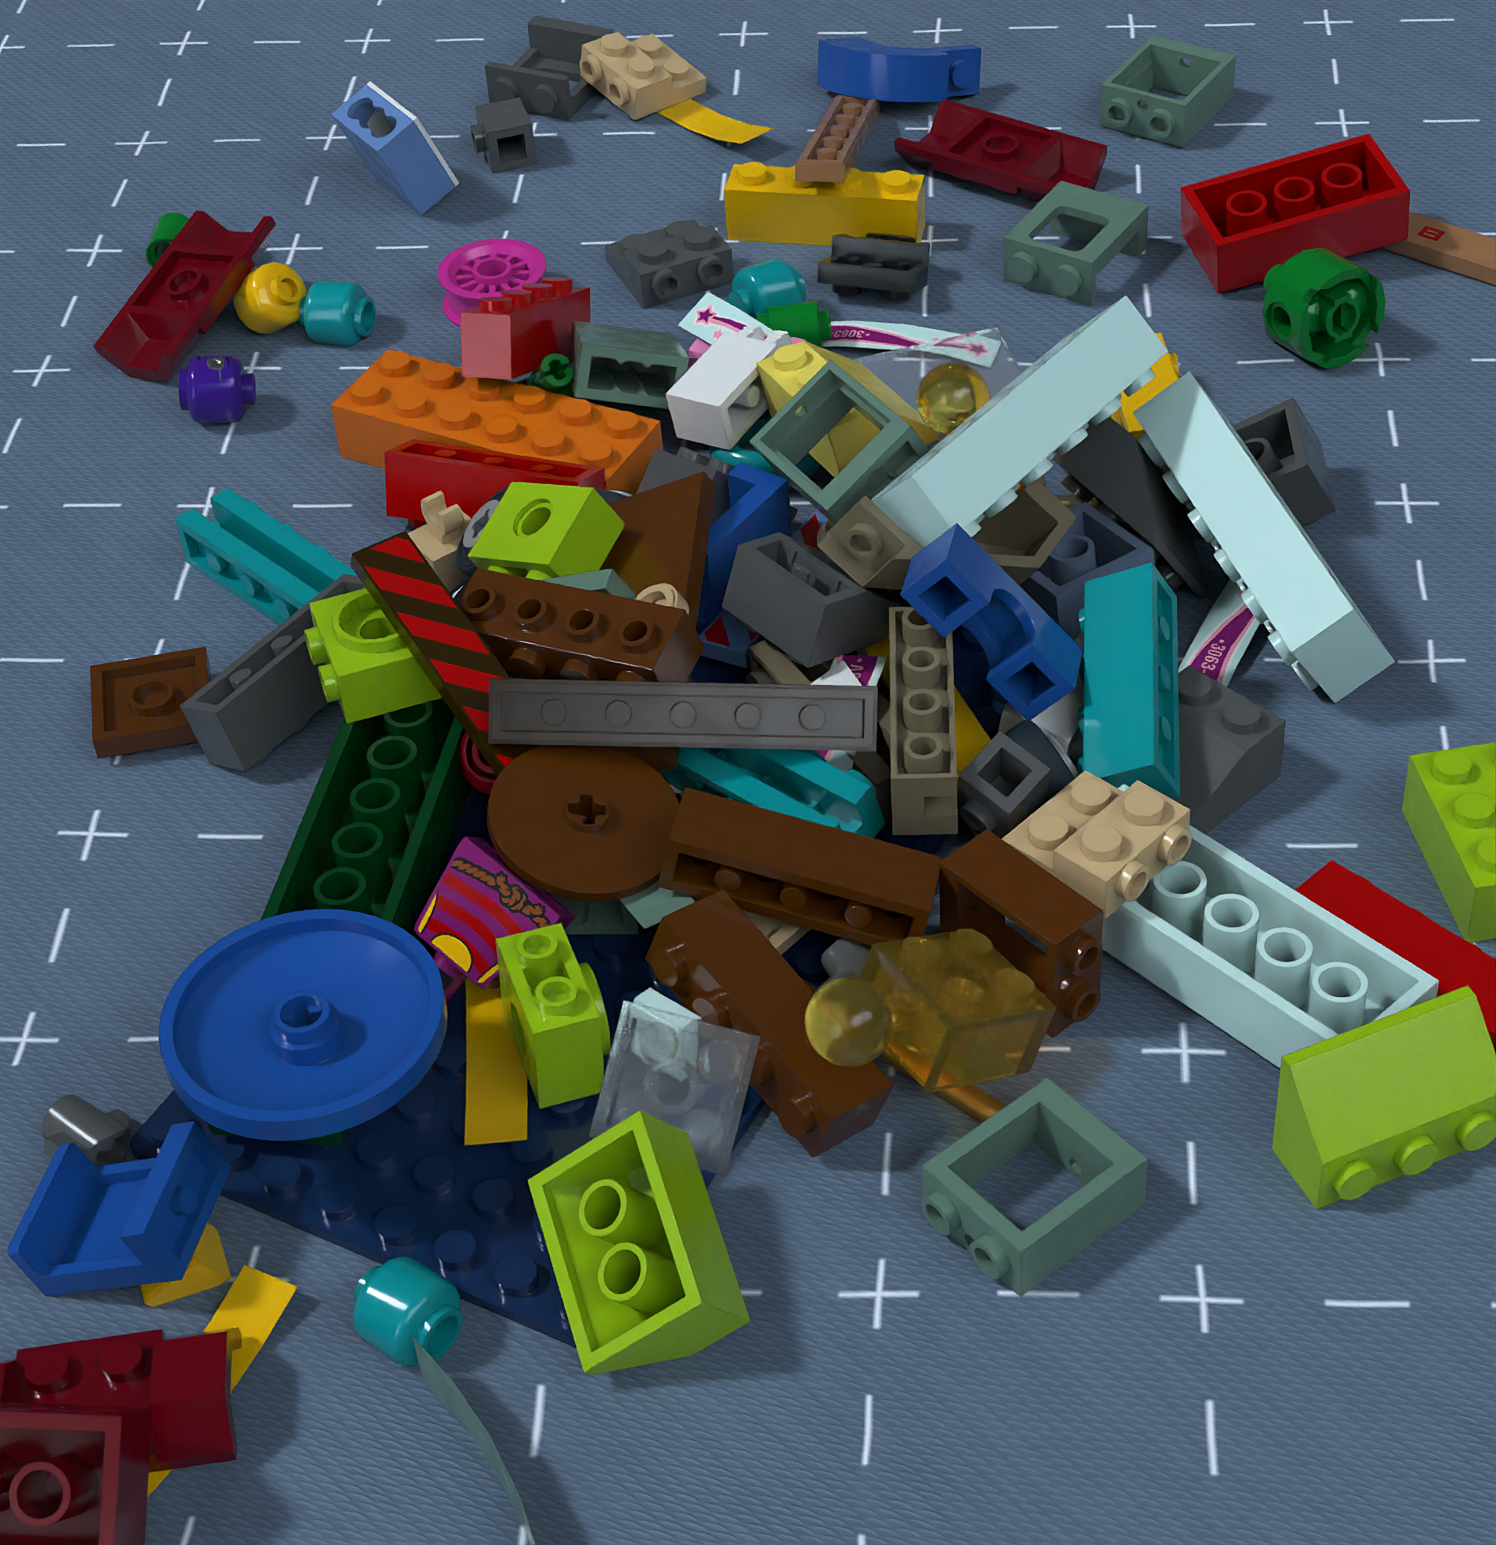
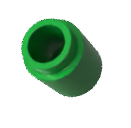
M818 300L769 306L767 312H758L756 314V320L773 331L781 330L788 332L790 337L805 339L806 342L823 348V341L832 340L829 309L820 310Z

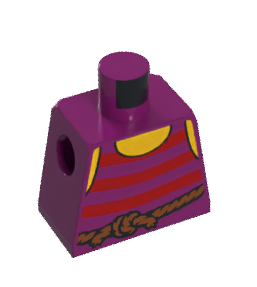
M465 836L457 846L415 923L414 931L437 951L432 958L439 970L447 1003L467 977L482 989H495L500 986L496 939L562 923L565 930L574 921L576 916L549 893L536 888L514 873L501 859L495 848L483 838Z

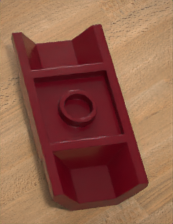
M943 99L938 105L930 132L919 142L901 137L894 141V150L908 164L947 176L949 174L954 175L959 180L974 181L994 187L997 191L1003 193L1018 194L1022 191L1029 200L1038 203L1060 181L1095 190L1107 156V145Z
M196 210L93 345L96 352L131 378L169 382L194 348L198 334H205L215 323L216 318L269 246L276 225L272 216H264L253 232L250 233L229 231L204 211Z
M239 1327L166 1337L163 1329L18 1349L16 1359L0 1361V1402L152 1408L149 1472L237 1460V1441L230 1404L232 1350L241 1348L242 1335Z

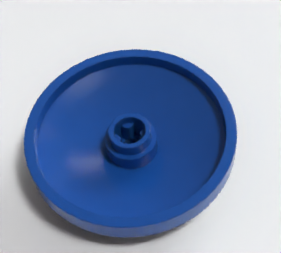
M338 909L303 910L272 916L240 928L217 941L194 959L174 983L165 1000L160 1016L158 1040L161 1056L173 1089L181 1101L199 1118L226 1132L247 1138L272 1141L304 1140L338 1133L360 1125L391 1108L415 1088L430 1070L443 1045L447 1029V1004L441 976L434 959L427 949L404 929L379 917L361 912Z

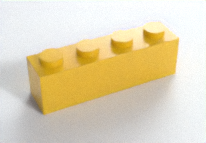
M748 162L742 165H733L724 188L727 240L832 246L833 236L844 233L849 236L865 238L867 233H883L913 237L915 243L920 244L925 229L924 175L909 174L901 170L881 173L864 172L852 168L845 182L795 181V165L791 167L765 166L758 162Z

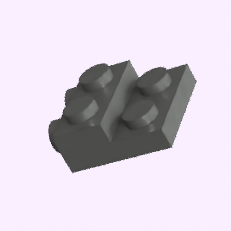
M694 219L690 221H676L665 228L645 234H631L624 237L621 241L605 245L607 263L643 309L730 284L734 278L731 247L712 225L700 227Z

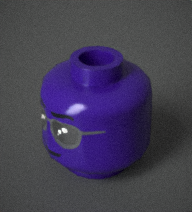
M235 356L193 357L188 364V368L180 369L179 401L181 410H189L192 419L198 423L238 422L245 414L246 405H255L256 403L254 373L245 374L243 363Z

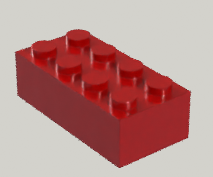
M1370 134L1180 187L1182 236L1218 294L1264 281L1267 272L1277 264L1284 265L1287 260L1303 250L1326 248L1344 258L1408 239L1410 190Z

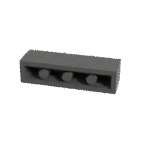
M342 574L180 705L210 764L245 772L260 766L269 758L272 749L289 735L298 733L307 727L311 717L328 703L318 672V667L323 666L324 663L313 665L304 636L305 629L314 627L309 603L365 589L358 576Z

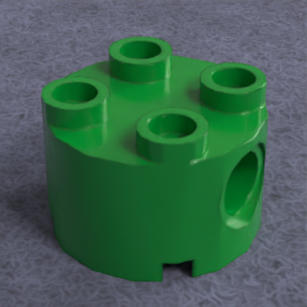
M1326 248L1303 250L1287 260L1284 265L1277 264L1267 272L1264 279V288L1267 292L1264 298L1262 315L1267 336L1318 366L1328 369L1345 366L1361 356L1369 346L1363 341L1367 338L1370 330L1378 333L1383 322L1386 299L1381 282L1366 269Z

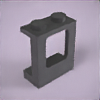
M534 16L527 23L530 48L513 65L490 61L485 64L489 102L494 103L520 97L527 113L569 121L597 91L594 86L580 76L579 63L582 45L602 38L604 35L612 34L614 30ZM569 80L578 82V83L570 90V88H569Z

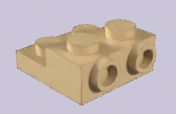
M615 32L582 45L579 63L580 76L633 120L701 95L706 91L707 77L653 34L639 37L630 42L622 34Z
M1085 770L1003 837L1002 840L1102 909L1103 919H1106L1126 901L1132 902L1142 894L1148 882L1167 865L1173 866L1185 856L1192 841V832L1189 830L1190 809L1139 780L1123 792Z

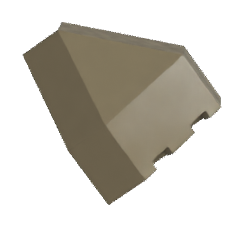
M1035 480L1026 487L1023 486L1016 492L1018 497L993 517L988 518L983 512L985 517L978 523L981 529L971 537L1018 585L1022 584L1042 566L1077 518L1038 480ZM866 495L836 524H833L828 519L817 532V546L863 588L902 590L912 557L923 549Z

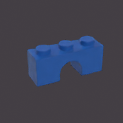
M958 523L912 557L900 595L943 638L960 625L968 629L979 641L987 655L989 671L986 680L1025 719L1032 720L1075 689L1083 649Z

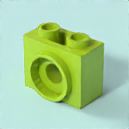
M512 481L467 557L480 569L535 580L599 571L626 523L593 487Z
M366 588L309 603L314 627L304 630L308 652L313 665L324 663L323 666L318 667V672L325 698L328 703L336 700L339 701L347 724L442 698Z
M562 923L496 939L503 1015L539 1109L606 1092L603 1056L610 1053L611 1040L604 1002L590 965L587 962L578 964Z

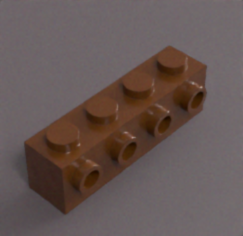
M480 568L476 569L457 601V604L504 670L514 672L524 679L686 682L704 650V646L685 609Z
M685 787L667 841L657 887L700 899L724 889L744 911L916 958L932 908L940 871L939 861L943 857Z
M724 889L662 917L645 957L646 961L651 965L655 976L662 984L672 990L688 1010L702 1017L701 1031L714 1040L735 1065L741 1079L757 1091L778 1116L783 1129L790 1136L796 1138L812 1158L873 1125L894 1087L893 1083Z

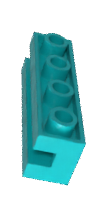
M229 488L210 498L215 516L214 521H211L193 508L175 518L185 561L277 625H281L342 574L357 576L352 568L333 557L326 548L321 545L316 546L299 535L292 526L279 522L264 512L257 503L247 501Z
M1151 562L1085 582L1084 608L1079 610V625L1084 636V656L1081 657L1079 667L1080 679L1084 686V706L1078 709V723L1084 738L1083 757L1078 759L1077 770L1079 774L1086 770L1116 788L1123 784L1130 787L1139 780L1165 796L1175 799L1180 797L1177 596Z
M679 747L677 767L659 773L669 785L683 793L685 787L870 838H874L886 824L876 800L877 790L864 775L855 770L849 769L845 773L828 764L816 750Z

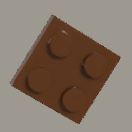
M206 646L90 666L92 740L98 759L118 755H131L141 751L176 745H189L198 742L180 705L211 681L210 662Z

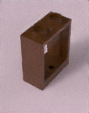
M988 829L939 861L940 954L1052 1038L1072 1023L1082 1022L1087 1019L1096 1009L1101 996L1100 974L1101 954L1103 951V910ZM1005 917L1048 947L1047 954L1005 924Z

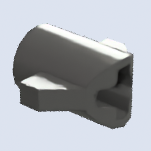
M73 1094L60 1098L49 1108L41 1127L42 1137L45 1140L43 1154L52 1159L60 1144L75 1143L94 1165L101 1166L126 1162L130 1131L129 1115L119 1109L105 1113Z

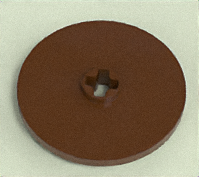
M541 745L516 757L498 775L489 796L487 827L490 839L501 859L514 873L529 884L547 893L566 899L588 902L610 901L639 893L659 880L667 841L679 808V802L667 781L653 767L627 751L613 746ZM580 815H588L591 824H583Z

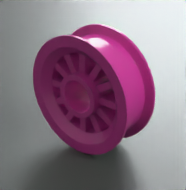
M504 238L480 240L452 251L442 260L437 272L439 283L447 291L442 303L445 316L453 324L461 327L460 312L480 306V298L501 297L502 291L522 290L523 284L542 283L541 278L546 271L544 255L539 249L529 243Z

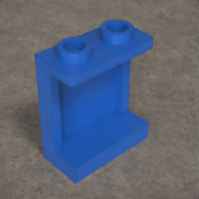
M742 462L727 474L730 509L710 526L696 625L698 636L724 609L722 608V603L738 545L778 532L792 537L788 479Z
M195 1121L173 1124L156 1158L97 1166L91 1163L75 1143L60 1144L8 1246V1255L45 1296L182 1280L232 1166Z

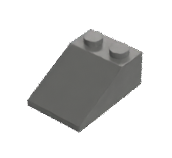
M1294 397L1233 425V428L1301 526L1315 523L1323 516L1336 511L1321 442ZM1184 502L1183 505L1192 539H1204L1189 519L1187 514L1190 511Z
M1189 665L1178 673L1180 797L1173 800L1190 809V825L1206 835L1281 776L1286 721Z

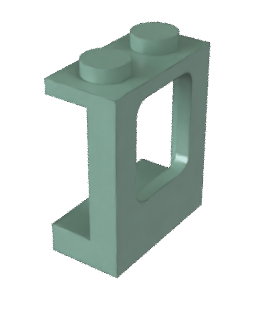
M1060 181L1003 237V280L1092 306L1096 301V279L1098 273L1119 252L1138 257L1147 248L1149 205ZM1051 221L1052 233L1087 242L1088 244L1082 250L1071 251L1033 240V238Z

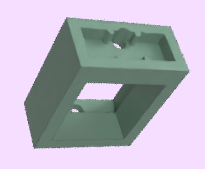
M1152 35L1101 84L1100 126L1183 148L1233 98L1236 55ZM1183 58L1189 60L1190 66L1183 62ZM1152 87L1184 94L1187 97L1180 101L1149 93L1148 91ZM1141 100L1145 101L1147 105L1141 104Z
M831 359L749 441L776 473L788 479V483L833 524H836L865 495L871 500L929 451V448L906 421ZM802 406L800 412L795 414L796 410ZM854 407L881 431L822 490L795 465Z
M1047 1077L922 1165L923 1200L921 1201V1207L927 1221L938 1233L944 1236L950 1234L971 1253L975 1263L985 1275L991 1279H1001L1021 1297L1145 1205L1148 1158ZM1034 1143L1084 1186L1021 1231L971 1187Z

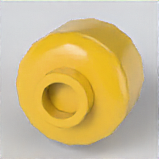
M270 262L252 270L245 277L243 283L233 295L234 308L239 319L246 327L256 333L272 334L298 321L300 301L307 295V289L302 278L294 269L283 263Z

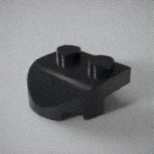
M844 233L834 235L831 256L818 264L817 283L832 284V291L840 294H861L862 288L881 290L880 297L893 300L910 299V293L915 294L927 285L930 243L922 242L919 244L915 243L913 237L883 233H867L865 238L849 236Z

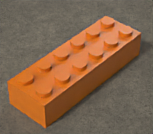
M388 349L331 404L340 456L385 469L384 452L409 440L417 439L605 468V490H617L635 495L655 448L663 450L659 420L504 379L463 377L462 368Z

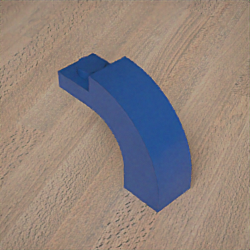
M861 37L822 39L818 43L817 85L831 92L846 96L894 102H941L943 99L947 100L949 96L979 94L981 48L975 45L902 48L876 44Z

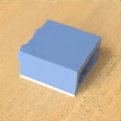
M371 81L331 114L374 179L419 216H422L431 207L437 205L446 194L459 184L418 118Z

